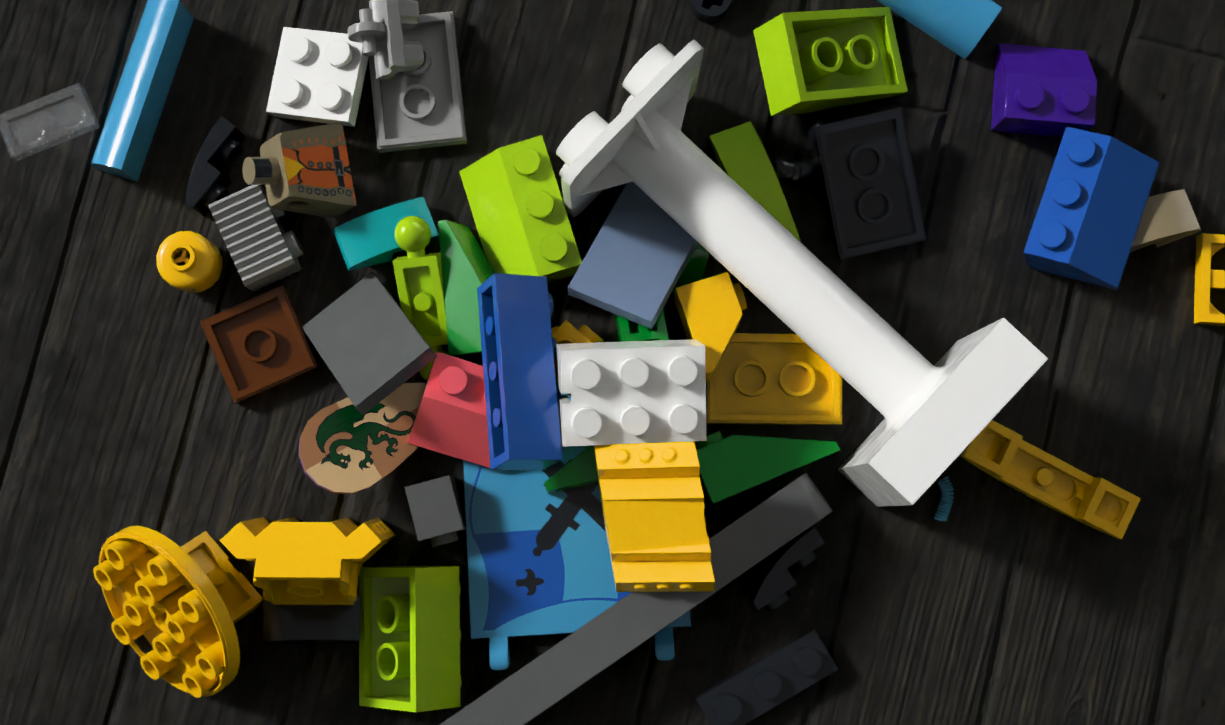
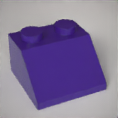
M997 44L991 131L1063 137L1066 126L1088 131L1095 125L1097 79L1086 51Z

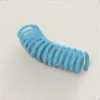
M948 476L937 483L941 489L942 499L940 500L943 501L939 502L942 505H938L941 508H937L940 511H936L939 514H935L938 517H934L939 521H947L953 503L951 499H954L953 496H950L954 495V492L949 491L954 489L952 488V483L949 482Z

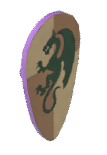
M403 383L365 415H362L355 408L349 397L321 409L308 420L299 439V458L304 472L317 486L337 494H354L369 489L389 475L418 448V446L408 444V439L426 383Z

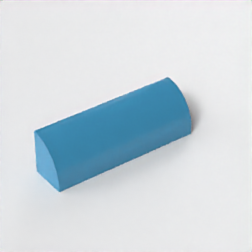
M147 0L91 162V166L95 169L138 182L194 19L180 0Z
M877 0L884 6L890 7V10L963 59L969 56L1002 9L1001 6L992 0Z

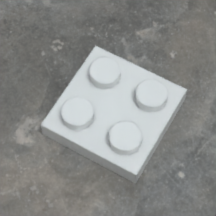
M283 27L266 112L273 117L327 124L342 123L343 126L355 127L369 56L363 55L362 43L350 41L348 34Z

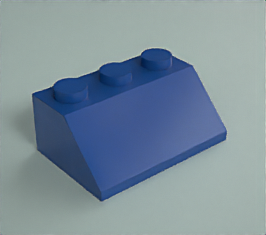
M1066 126L1023 252L1028 267L1118 290L1159 168V162L1112 136Z

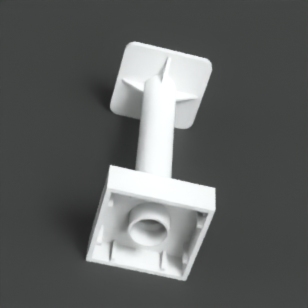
M692 40L674 56L661 43L655 45L635 64L624 79L622 87L631 95L624 103L621 113L610 124L595 111L589 113L575 125L557 148L556 155L565 162L559 172V176L561 177L566 211L572 217H576L603 190L634 182L885 417L837 470L877 507L913 505L1048 358L1003 317L958 340L935 365H932L681 132L687 102L696 90L704 48L696 40Z

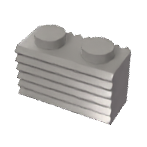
M261 185L248 186L208 205L242 282L247 288L257 291L302 269L297 257L304 254L302 247L292 230L285 233L279 217L285 215V211L273 209L268 204L266 189Z

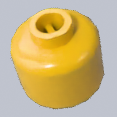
M179 231L168 236L159 246L156 255L157 269L161 277L171 286L187 293H198L212 287L219 279L222 271V256L217 246L203 235L193 231Z

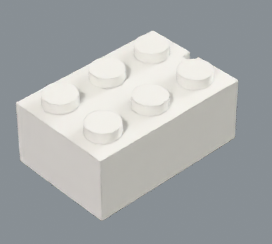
M698 340L556 344L558 388L561 394H570L571 401L567 395H561V398H559L558 411L561 444L563 447L707 441L705 345Z

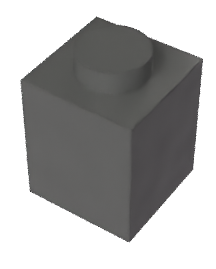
M448 475L405 487L418 541L430 539L432 547L458 541L457 531L466 529V522L454 476Z

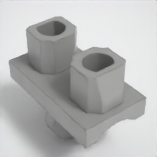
M370 0L369 9L359 10L360 22L348 27V39L353 42L362 43L364 56H374L376 79L389 80L398 72L416 70L423 64V45L417 41H403L402 29H413L418 25L420 15L417 1Z

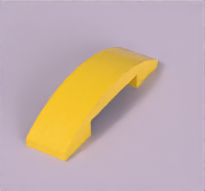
M991 420L963 450L962 458L992 477L1072 519L1117 539L1123 538L1141 499L1103 478L1092 477L1022 440V435L994 420Z

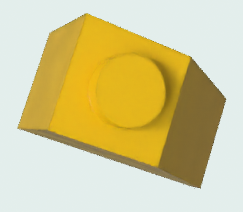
M728 272L675 289L674 302L686 338L696 339L705 345L706 382L712 379L739 326L743 315L742 310L747 308L740 284L732 285Z

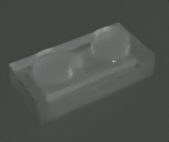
M80 83L0 114L1 134L10 157L17 161L100 128L86 90Z

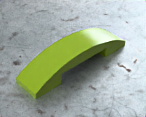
M751 121L710 135L709 140L719 167L800 241L778 178Z

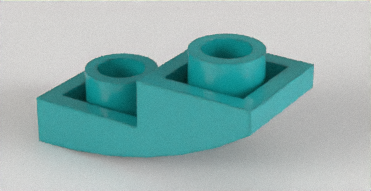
M424 197L407 200L370 212L336 227L334 234L348 271L391 261L394 253L405 251L396 243L394 231L398 222L407 216H417L424 219L431 230V239L428 245L436 243L439 234Z

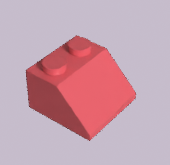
M437 352V357L433 360L408 444L491 469L483 366Z

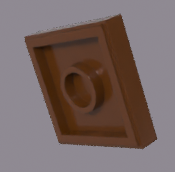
M283 285L200 321L235 404H241L320 369V365L302 328L286 287Z

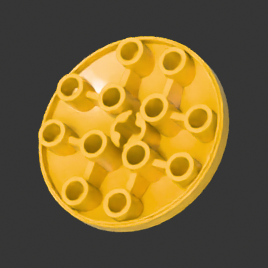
M143 526L126 527L105 541L100 551L99 565L93 569L94 577L102 587L106 603L115 620L111 623L115 637L122 644L131 645L140 657V663L144 672L151 679L158 680L161 677L175 688L189 693L196 698L211 696L220 692L235 679L239 669L240 649L234 624L259 607L263 601L262 596L245 576L233 567L228 561L229 557L207 531H204L180 547L165 535ZM141 635L145 636L153 650L146 654L134 642Z

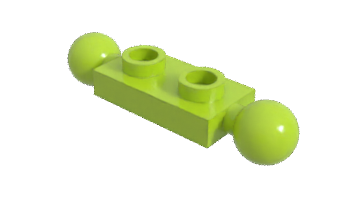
M407 216L398 222L394 231L396 243L407 252V256L397 257L392 261L401 309L435 354L440 352L449 355L446 350L442 349V345L448 344L441 252L425 254V247L431 239L430 227L420 217ZM433 360L419 371L426 381Z

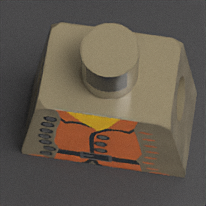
M332 123L279 133L261 145L260 157H247L243 162L242 171L245 182L248 185H265L268 204L273 209L334 218L357 206L342 123Z

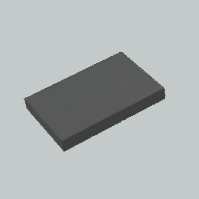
M370 272L302 326L355 408L362 415H365L437 357L373 272Z

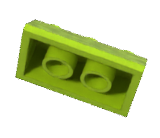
M542 135L500 147L459 171L484 254L495 273L547 277V283L575 275L582 260Z
M459 566L361 567L359 573V595H361L359 706L416 713L461 707L459 600L461 587L459 582Z

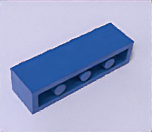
M494 273L477 288L491 470H544L563 460L562 454L565 449L561 444L558 411L561 392L556 382L554 366L557 343L555 338L552 337L550 320L553 313V298L548 293L547 277Z

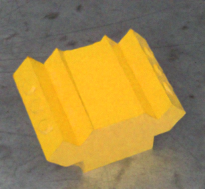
M695 442L594 445L597 478L616 592L714 591L715 579L711 565L709 537L706 531L704 495L699 477L700 465Z
M293 516L273 521L271 524L264 517L238 523L219 541L236 559H246V561L255 562L253 585L262 588L263 599L272 602L273 605H354V602L357 600L358 576L362 564L390 541L395 534L379 517L366 521L359 527L349 517L332 522H299Z

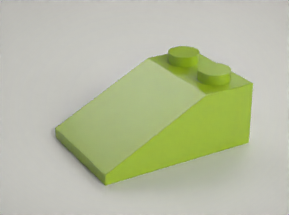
M890 7L781 13L753 30L771 116L815 112L908 92Z

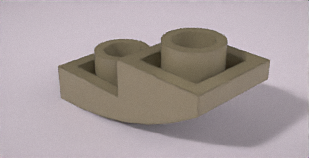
M1185 189L1166 192L1148 198L1131 252L1154 243L1156 247H1160L1201 231Z

